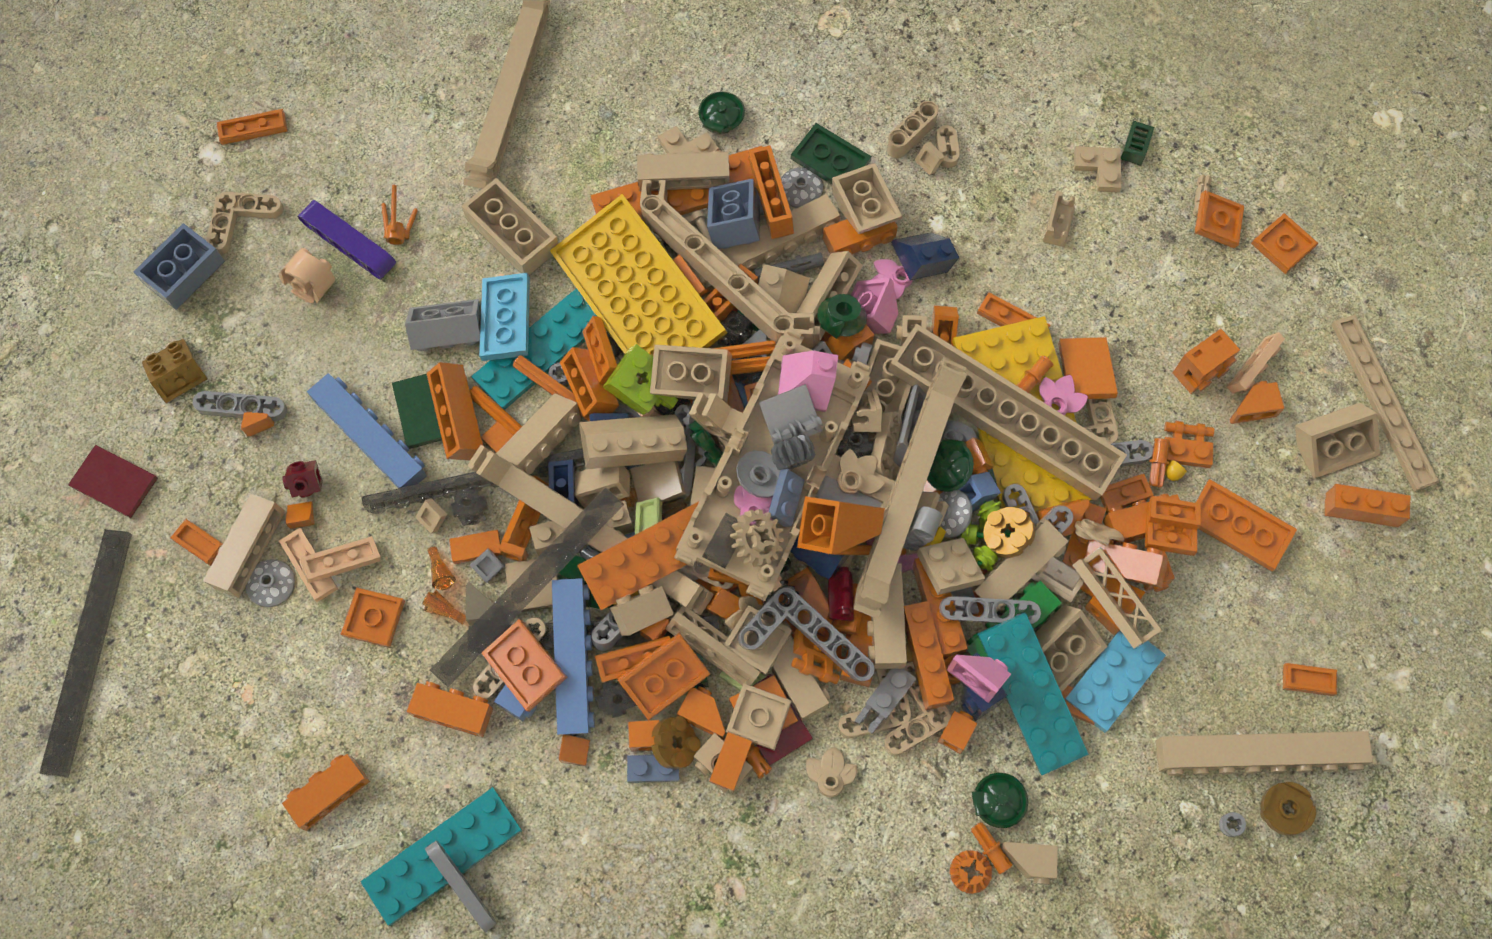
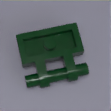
M697 421L692 422L688 425L693 432L690 434V437L698 447L700 446L703 451H706L703 454L707 460L717 467L723 452L715 444L711 435Z

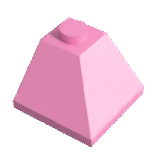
M886 278L857 281L851 296L856 298L865 309L867 326L873 334L890 333L898 316L893 280Z
M819 351L783 355L778 395L806 384L815 410L826 412L836 379L838 355Z
M956 655L947 669L988 703L1011 675L1007 671L1008 667L1000 660L996 659L994 661L990 657Z

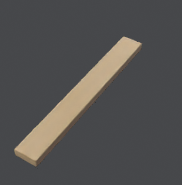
M1356 315L1334 321L1331 325L1373 410L1377 413V418L1413 491L1416 492L1437 485L1439 480Z

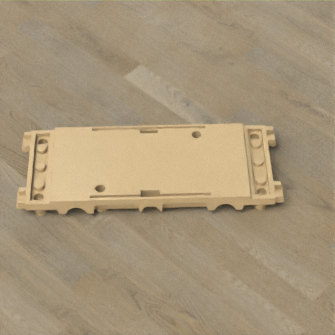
M786 329L783 336H780L755 386L753 394L726 445L725 451L692 514L674 556L675 559L692 567L696 561H699L749 585L746 593L763 601L771 594L800 532L805 496L815 498L867 386L872 370L870 366L859 361H854L851 368L837 362L836 379L827 411H816L817 417H820L823 424L821 426L822 431L809 436L810 441L814 445L816 455L807 464L789 469L805 481L792 526L784 527L779 523L775 525L777 528L783 529L779 533V537L784 538V542L779 543L783 551L776 553L778 559L771 561V564L753 567L752 563L745 564L744 556H736L739 549L732 548L736 540L730 537V534L736 533V530L732 528V524L738 523L737 517L740 516V509L734 504L735 490L738 486H741L737 478L736 468L739 460L748 452L764 451L771 454L774 444L759 402L778 395L783 355L813 351L802 346L801 343L804 337L801 336L802 334L791 329ZM761 551L759 554L763 555L766 551Z

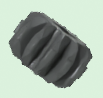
M794 436L772 447V460L777 470L794 469L812 461L816 455L814 452L815 448L809 436Z

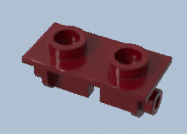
M840 567L839 571L828 580L829 619L854 621L853 579L848 567Z

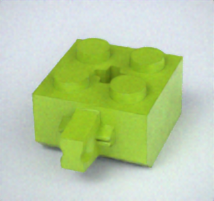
M637 344L629 348L603 386L608 392L642 415L649 413L654 405L658 407L662 404L666 408L671 409L678 401L675 397L650 394L653 356ZM637 376H640V377H641V382H642L641 384H638V383H637V381H638V377H637Z

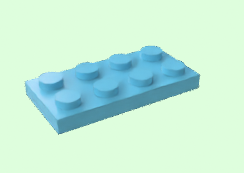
M528 273L482 279L479 353L482 361L528 355L530 277Z
M1121 631L1113 637L1107 645L1108 647L1098 656L1065 699L1095 723L1094 725L1104 733L1109 730L1166 656L1149 641L1134 649Z

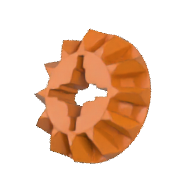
M966 850L956 855L952 860L950 877L953 884L962 892L969 894L979 893L989 885L992 879V867L987 857L978 851ZM973 861H975V870L982 874V876H973L968 883V873L960 869V867L969 868Z

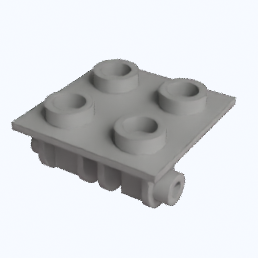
M806 384L759 402L774 445L794 436H811L822 431V421L819 416L817 417Z

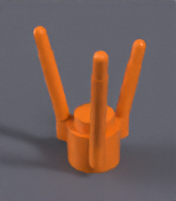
M394 184L392 185L390 223L388 222L386 204H381L384 239L389 244L401 245L404 243V239H409L410 230L418 209H413L406 229L402 223L396 222L397 186Z

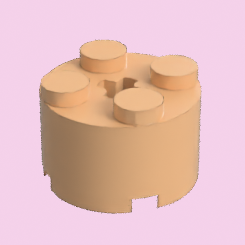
M301 248L296 252L279 273L281 282L285 286L289 283L293 287L291 292L308 303H313L314 301L318 303L335 282V277L330 271L332 268L331 264L325 259L321 258L319 260L312 256L305 248Z

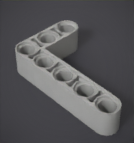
M826 475L815 498L874 507H880L882 503L859 491L853 494L845 493L839 488L837 480ZM930 507L918 509L914 514L903 548L916 551L932 541L943 515Z
M790 588L778 590L741 630L738 636V641L742 648L746 650L756 649L786 618L852 679L866 681L874 674L875 668L871 660ZM781 593H787L791 597L790 606L783 607L780 605L778 598ZM801 610H805L810 614V621L806 625L798 621L797 616ZM764 612H770L774 616L773 625L765 626L762 623L761 616ZM821 627L829 632V638L825 642L817 638V631ZM747 631H753L757 635V642L753 646L746 644L744 641V635ZM839 645H844L848 649V655L845 659H840L836 655V649ZM859 662L864 663L867 667V672L863 677L858 676L855 672V667Z

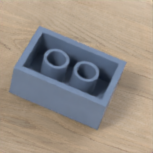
M754 178L709 188L707 229L712 244L718 249H727L731 246L760 241V199Z
M183 223L133 272L147 288L177 310L225 260L215 247Z

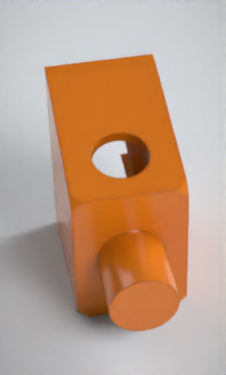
M1107 577L1106 588L1108 591L1119 594L1121 583L1117 578ZM1084 582L1080 590L1091 596V599L1085 606L1086 610L1115 636L1120 629ZM1130 585L1141 600L1145 592ZM1124 589L1123 595H1129ZM1113 596L1118 603L1119 597ZM1123 598L1121 608L1125 613L1131 614L1136 607V603L1133 599Z

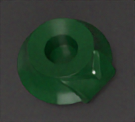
M718 91L707 95L701 101L698 115L703 123V128L722 135L741 124L745 116V107L741 99L735 94Z
M838 294L824 300L818 308L817 315L821 324L820 328L836 339L840 336H852L859 333L867 322V314L863 306L856 298L848 294Z
M944 438L939 443L927 477L928 482L935 489L944 492L955 491L964 486L970 479L974 463L966 442Z
M992 773L985 776L977 784L975 791L971 792L975 815L992 827H1012L1024 818L1028 809V795L1025 787L1017 778L1007 773Z

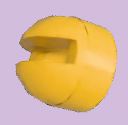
M1174 460L1169 462L1165 470V476L1171 481H1178L1187 473L1185 468Z

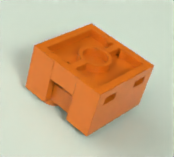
M1219 329L1184 354L1173 374L1190 394L1197 389L1203 391L1212 383L1211 380L1217 377L1219 379L1230 370L1229 367L1237 361L1235 356L1240 349L1222 329Z

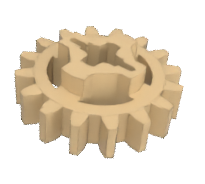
M762 509L750 510L745 512L744 515L737 517L738 523L732 524V528L736 530V533L730 534V537L736 540L732 548L739 549L736 556H744L745 564L752 563L753 567L771 564V561L778 559L776 553L783 551L779 546V543L784 542V538L779 537V533L783 529L775 526L778 522L777 519L770 520V512L763 514ZM751 522H756L755 525H749ZM761 551H766L763 555L759 554Z

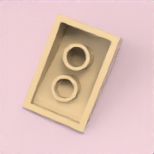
M875 163L832 178L833 196L841 212L858 234L902 219V215Z
M655 345L650 394L695 400L698 393H704L707 398L710 394H717L727 403L732 354L725 349Z

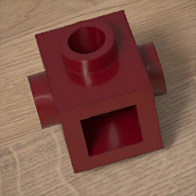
M316 460L309 462L296 461L287 466L285 476L282 477L284 488L290 491L292 498L298 496L305 498L313 493L321 492L323 480Z

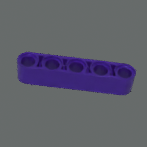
M312 200L297 216L307 228L379 280H382L396 264V260L388 252L316 200Z

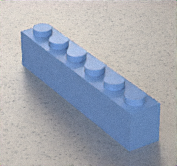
M328 373L312 386L307 393L329 418L406 495L427 477L423 470L425 467L424 463L416 455L412 458L407 453L409 448L401 440L396 442L392 438L394 433L387 425L383 424L380 426L376 422L378 417L370 408L365 410L361 406L363 403L354 392L350 395L345 390L348 388L347 385L339 377L334 379Z
M583 579L552 580L554 657L557 665L568 677L556 687L557 735L591 733V727H595L594 712H590V702L594 701L593 686H589V676H593L592 660L588 661V650H592L591 635H587V625H591L590 610H586V600L590 599V589Z

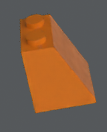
M805 496L797 548L834 555L881 534L885 508Z

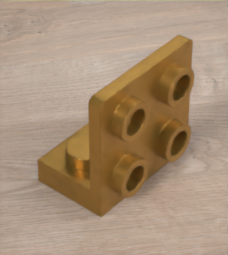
M184 339L171 342L165 349L158 353L150 354L142 361L151 385L165 403L208 379L193 358Z

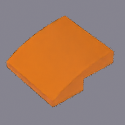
M1151 496L1146 522L1145 548L1195 556L1197 553V530L1201 525V504Z

